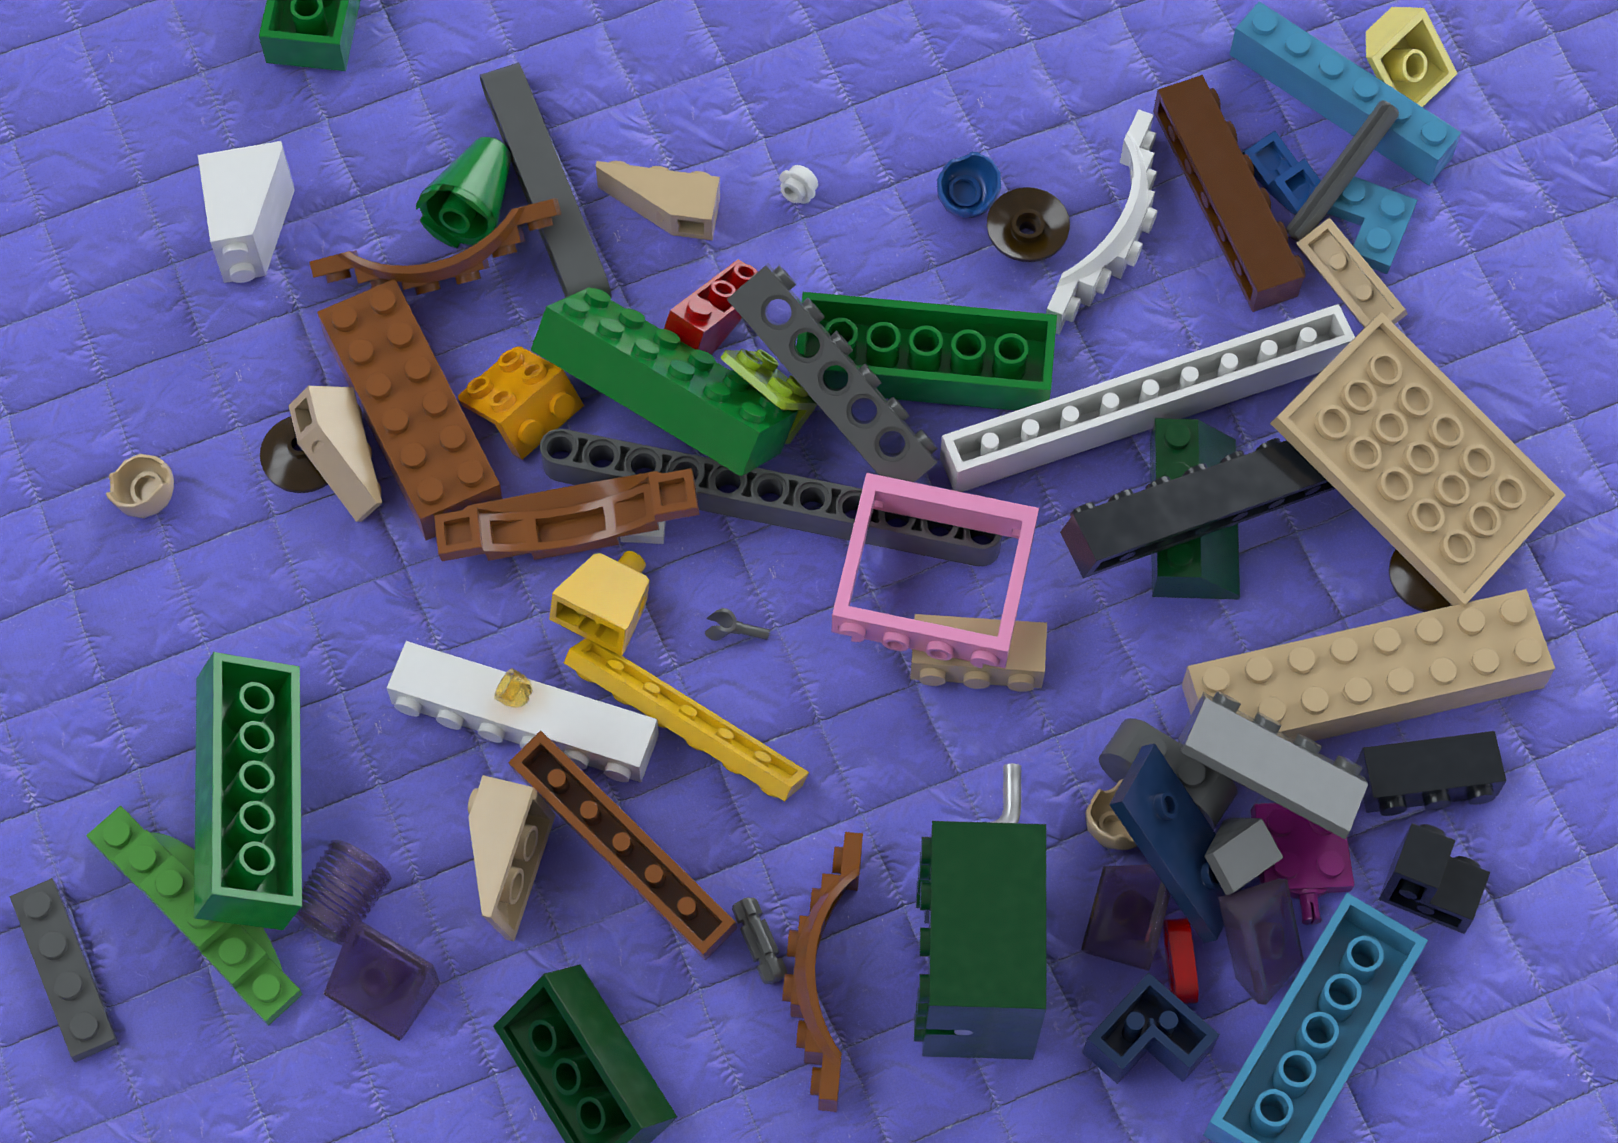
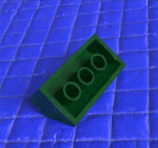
M1155 418L1150 438V483L1164 476H1169L1170 480L1182 477L1188 469L1202 463H1206L1207 467L1219 464L1224 457L1236 452V439L1198 419ZM1238 524L1151 554L1152 597L1239 600Z
M581 964L544 973L494 1024V1029L565 1143H651L678 1118Z

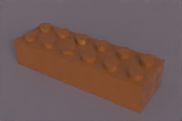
M392 279L318 311L317 314L323 335L349 387L354 388L357 404L360 406L362 414L425 540L436 537L434 515L461 511L468 505L503 499L500 483L397 281Z

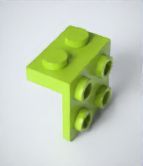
M743 348L741 350H725L720 357L722 361L773 404L783 410H798L785 444H790L818 404L793 376L787 377L777 369L778 361L767 352L760 349L758 351H748Z

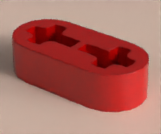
M1187 918L1164 920L1163 939L1170 991L1184 1004L1198 1003V978L1190 922Z

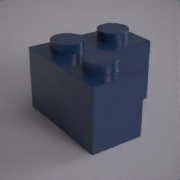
M1148 972L1087 1038L1083 1054L1118 1084L1148 1051L1177 1078L1184 1082L1213 1050L1220 1034Z

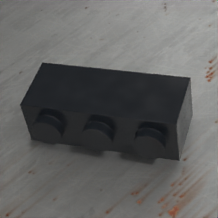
M1495 731L1363 747L1356 761V764L1363 768L1360 775L1365 777L1368 783L1363 797L1366 813L1380 811V814L1383 816L1401 814L1407 808L1424 806L1426 810H1438L1450 806L1451 802L1468 800L1469 804L1473 805L1488 803L1494 800L1495 796L1499 795L1507 781Z

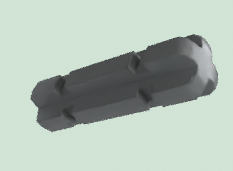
M749 897L738 901L732 906V911L737 923L743 924L740 930L753 961H759L760 965L757 966V970L764 984L777 983L784 979L787 969L783 959H777L776 957L779 950L766 920L760 919L763 913L757 899Z

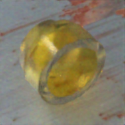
M511 668L499 682L494 699L512 708L522 707L529 702V695L533 692L531 681L521 672Z

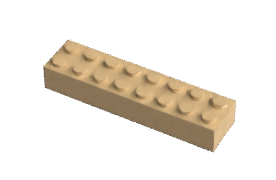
M1527 589L1471 601L1464 607L1459 604L1189 665L1183 679L1182 689L1190 714L1194 711L1203 692L1214 697L1216 692L1220 691L1240 702L1241 705L1238 710L1246 715L1255 718L1257 712L1280 723L1282 726L1278 732L1294 740L1297 734H1301L1313 741L1542 689L1554 672L1555 666Z

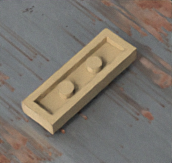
M1330 217L1296 243L1301 252L1364 328L1380 312L1394 325L1408 315L1406 309Z

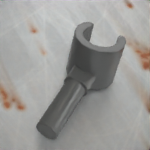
M727 608L716 610L707 617L708 620L715 621L720 625L711 626L705 631V635L714 641L721 640L729 633L743 634L765 640L769 637V629L737 621L733 612Z

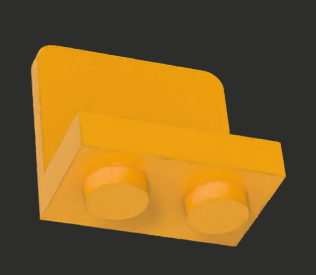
M521 346L504 352L495 364L481 376L471 380L467 388L458 395L462 406L495 424L512 454L522 460L540 445L545 434L551 430L558 429L584 406L563 369Z

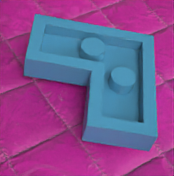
M1354 176L1327 214L1361 226L1353 245L1354 248L1372 269L1388 274L1418 200Z

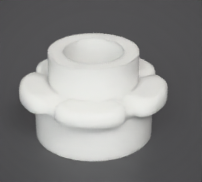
M794 165L789 171L785 170L780 174L779 180L782 182L780 185L781 192L788 201L806 204L815 197L818 180L808 168Z

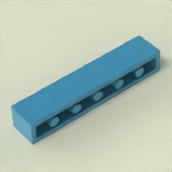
M1260 1L1235 28L1230 56L1352 136L1357 133L1380 101L1384 100L1398 109L1399 116L1374 150L1430 186L1452 159L1462 132Z

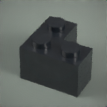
M1412 823L1396 851L1378 900L1465 934L1474 920L1490 872L1481 869L1480 865L1470 858L1463 856L1451 857L1450 855L1456 840L1446 837L1445 832L1428 824L1419 826Z

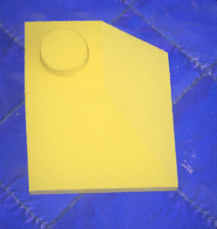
M1391 7L1366 30V58L1376 77L1421 107H1424L1458 74L1425 8Z

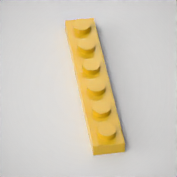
M586 638L569 649L563 663L575 670L580 678L601 686L612 693L613 697L620 703L631 705L645 715L657 719L659 727L668 728L684 738L686 743L692 748L704 751L722 762L727 770L735 774H741L756 783L767 795L780 798L785 802L803 786L809 774L807 770L627 658Z

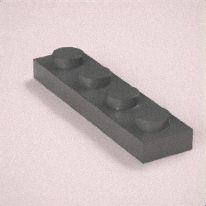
M51 878L9 896L73 1061H80L119 1044L56 882Z

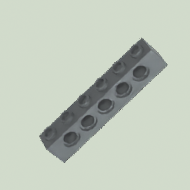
M769 263L727 298L729 303L878 475L910 482L918 480L937 463V458L933 455V452L938 449L937 446L922 429L916 434L905 422L910 415L894 397L887 401L876 389L881 384V381L866 364L860 368L857 367L848 356L853 349L837 331L832 335L826 331L820 324V321L825 317L809 298L803 303L791 290L796 286V283L780 265L775 269ZM782 299L790 305L791 317L787 322L776 323L769 318L767 308L772 300ZM810 332L816 335L820 342L819 351L812 356L801 354L796 348V338L799 334ZM832 365L843 367L848 373L847 384L841 388L828 386L824 380V371ZM867 398L873 401L877 408L874 418L868 421L857 419L852 412V405L856 400ZM888 431H896L904 437L905 446L898 453H888L880 445L881 436Z

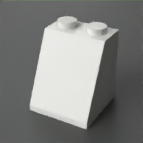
M277 141L198 155L210 242L224 283H245L256 277L266 276L294 194V184L282 142Z

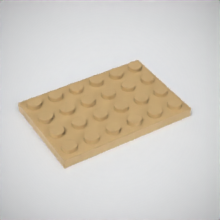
M1382 312L1373 318L1270 423L1452 606L1459 604L1464 607L1566 496Z

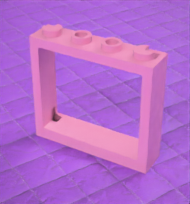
M866 473L832 613V632L852 636V642H862L864 639L881 642L886 648L895 651H906L908 648L924 651L928 656L938 660L962 659L970 661L973 666L981 669L983 664L1006 668L1039 508ZM873 509L1019 539L997 637L850 606Z

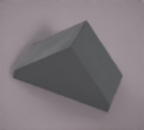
M1228 818L1224 820L1205 854V858L1226 896L1234 893L1283 858L1262 818Z

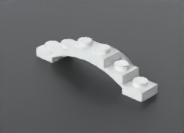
M1138 109L1124 138L1120 163L1129 166L1131 190L1120 218L1106 238L1087 257L1061 275L1046 310V314L1057 315L1056 334H1060L1065 321H1074L1080 303L1091 306L1096 293L1104 294L1111 275L1121 279L1127 265L1135 266L1143 243L1138 242L1142 231L1150 233L1158 212V210L1152 208L1155 192L1151 191L1157 175V171L1151 169L1154 153L1150 151L1157 134L1151 131L1153 114Z

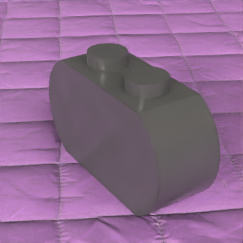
M1133 718L1125 719L1099 756V763L1105 773L1114 782L1118 783L1119 780L1124 779L1141 747L1155 743L1214 830L1238 793L1233 780L1181 753L1179 742L1145 721Z

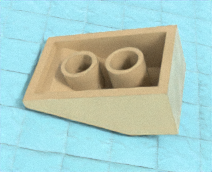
M483 775L479 788L473 789L468 801V819L482 916L506 940L514 942L556 814L534 787Z

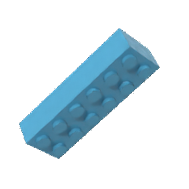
M1346 893L1210 1120L1203 1136L1214 1143H1310L1428 940L1358 898Z

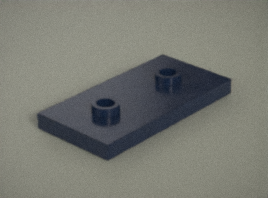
M1156 744L1142 746L1109 805L1204 943L1216 941L1244 886L1226 896L1205 858V854L1216 833Z

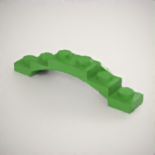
M121 805L86 835L99 852L118 871L123 873L184 934L231 985L241 999L268 1026L303 995L301 990L282 971L278 956L264 928L194 919L195 850L171 836L149 832L147 829L144 830Z

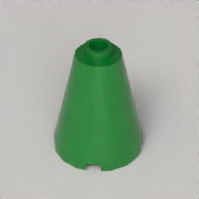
M490 137L478 138L422 191L416 203V210L420 208L422 213L420 222L434 238L454 248H458L460 243L473 246L497 228L512 159L510 151L502 141Z

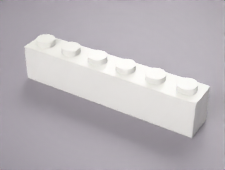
M408 641L404 644L387 686L391 703L398 711L406 715L417 717L422 713L435 717L436 721L445 727L455 730L461 729L462 726L478 731V734L484 739L496 743H501L505 739L520 744L521 749L541 730L580 769H586L587 766L603 770L607 777L619 782H628L629 779L642 782L659 736L658 721L655 718Z

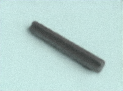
M1384 100L1377 104L1287 226L1286 231L1289 237L1298 242L1318 226L1398 118L1399 112L1395 106Z

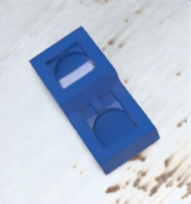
M1275 130L1242 153L1250 157L1254 167V177L1279 203L1294 215L1298 213L1321 181L1305 158L1300 162L1296 160Z

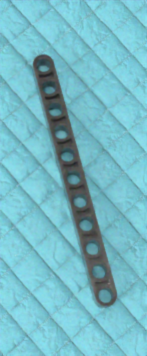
M567 429L551 430L543 436L540 442L544 471L550 479L558 482L579 485L636 475L635 472L641 468H649L661 473L692 468L698 506L701 511L849 541L855 519L847 517L845 513L858 509L862 493L861 488L761 468H755L741 477L711 458ZM559 451H565L570 453V455L564 459H555L551 457L553 454ZM599 460H608L612 462L609 466L604 468H598L593 466V464ZM724 485H733L738 488L732 493H723L718 490ZM767 493H774L780 498L773 502H767L760 497ZM807 502H817L822 507L817 510H808L803 505ZM873 509L865 544L973 566H987L992 564L999 556L1002 535ZM891 519H901L907 524L897 528L890 526L887 522ZM935 527H942L949 533L944 536H936L929 530ZM986 536L992 542L980 545L975 543L972 538Z

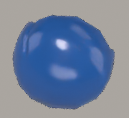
M972 151L963 157L951 159L943 167L937 178L938 199L946 211L963 218L976 217L990 210L1001 191V173L992 159L978 152Z

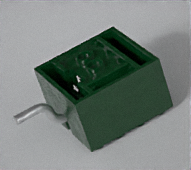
M1010 763L1003 766V811L999 819L991 822L932 821L930 837L921 838L918 881L916 883V908L925 911L924 923L929 924V928H920L919 956L928 957V974H919L916 1011L914 1013V1041L922 1042V1056L1033 1060L1046 1012V824L1018 823L1021 814V765Z

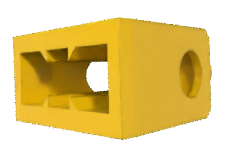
M633 551L624 552L618 561L602 553L593 554L554 590L549 620L622 656L647 602L650 580L646 575L642 574L646 567L644 559Z

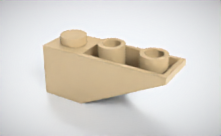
M596 161L598 188L671 235L713 241L720 203V177L711 176L702 171L686 173L671 171L662 166L648 168L632 166L623 161Z
M307 386L288 405L298 445L355 521L362 522L382 504L381 486L376 479L371 460L372 451L366 440L362 424V411L357 404L354 388Z

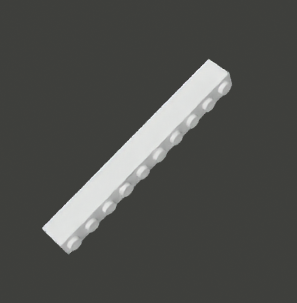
M1339 304L942 435L940 460L953 490L964 492L1152 429L1155 418L1182 419L1319 373L1355 336Z

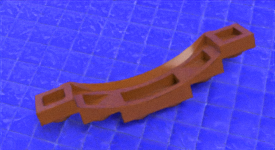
M557 198L511 209L498 227L477 244L449 258L426 264L409 266L380 264L359 257L357 250L309 261L313 278L325 276L327 283L351 278L350 269L354 268L358 284L370 282L371 288L395 279L397 282L402 283L403 290L415 288L416 295L441 289L439 281L455 277L457 285L481 279L479 271L490 268L487 258L491 254L493 258L515 253L517 252L515 244L525 242L522 229L523 224L528 225L529 231L553 225L552 217L562 214Z
M692 468L668 473L654 471L468 505L461 511L434 515L438 555L442 562L485 554L488 561L529 553L532 554L534 560L619 545L618 537L659 530L658 522L700 515L694 474Z
M845 832L843 847H834L832 873L835 874L822 873L821 888H812L809 916L800 915L798 930L789 929L787 957L795 958L794 974H785L782 1001L791 1002V1017L804 1018V1020L798 1021L796 1048L805 1049L804 1063L822 1065V1068H812L810 1095L819 1096L818 1110L837 1112L842 1053L833 1041L821 1012L816 988V955L823 931L846 890L858 891L863 833Z

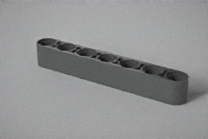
M520 63L480 74L485 98L503 143L511 153V163L528 205L553 198L558 199L562 215L552 217L553 225L538 229L565 298L589 287L600 289L612 298L605 271Z

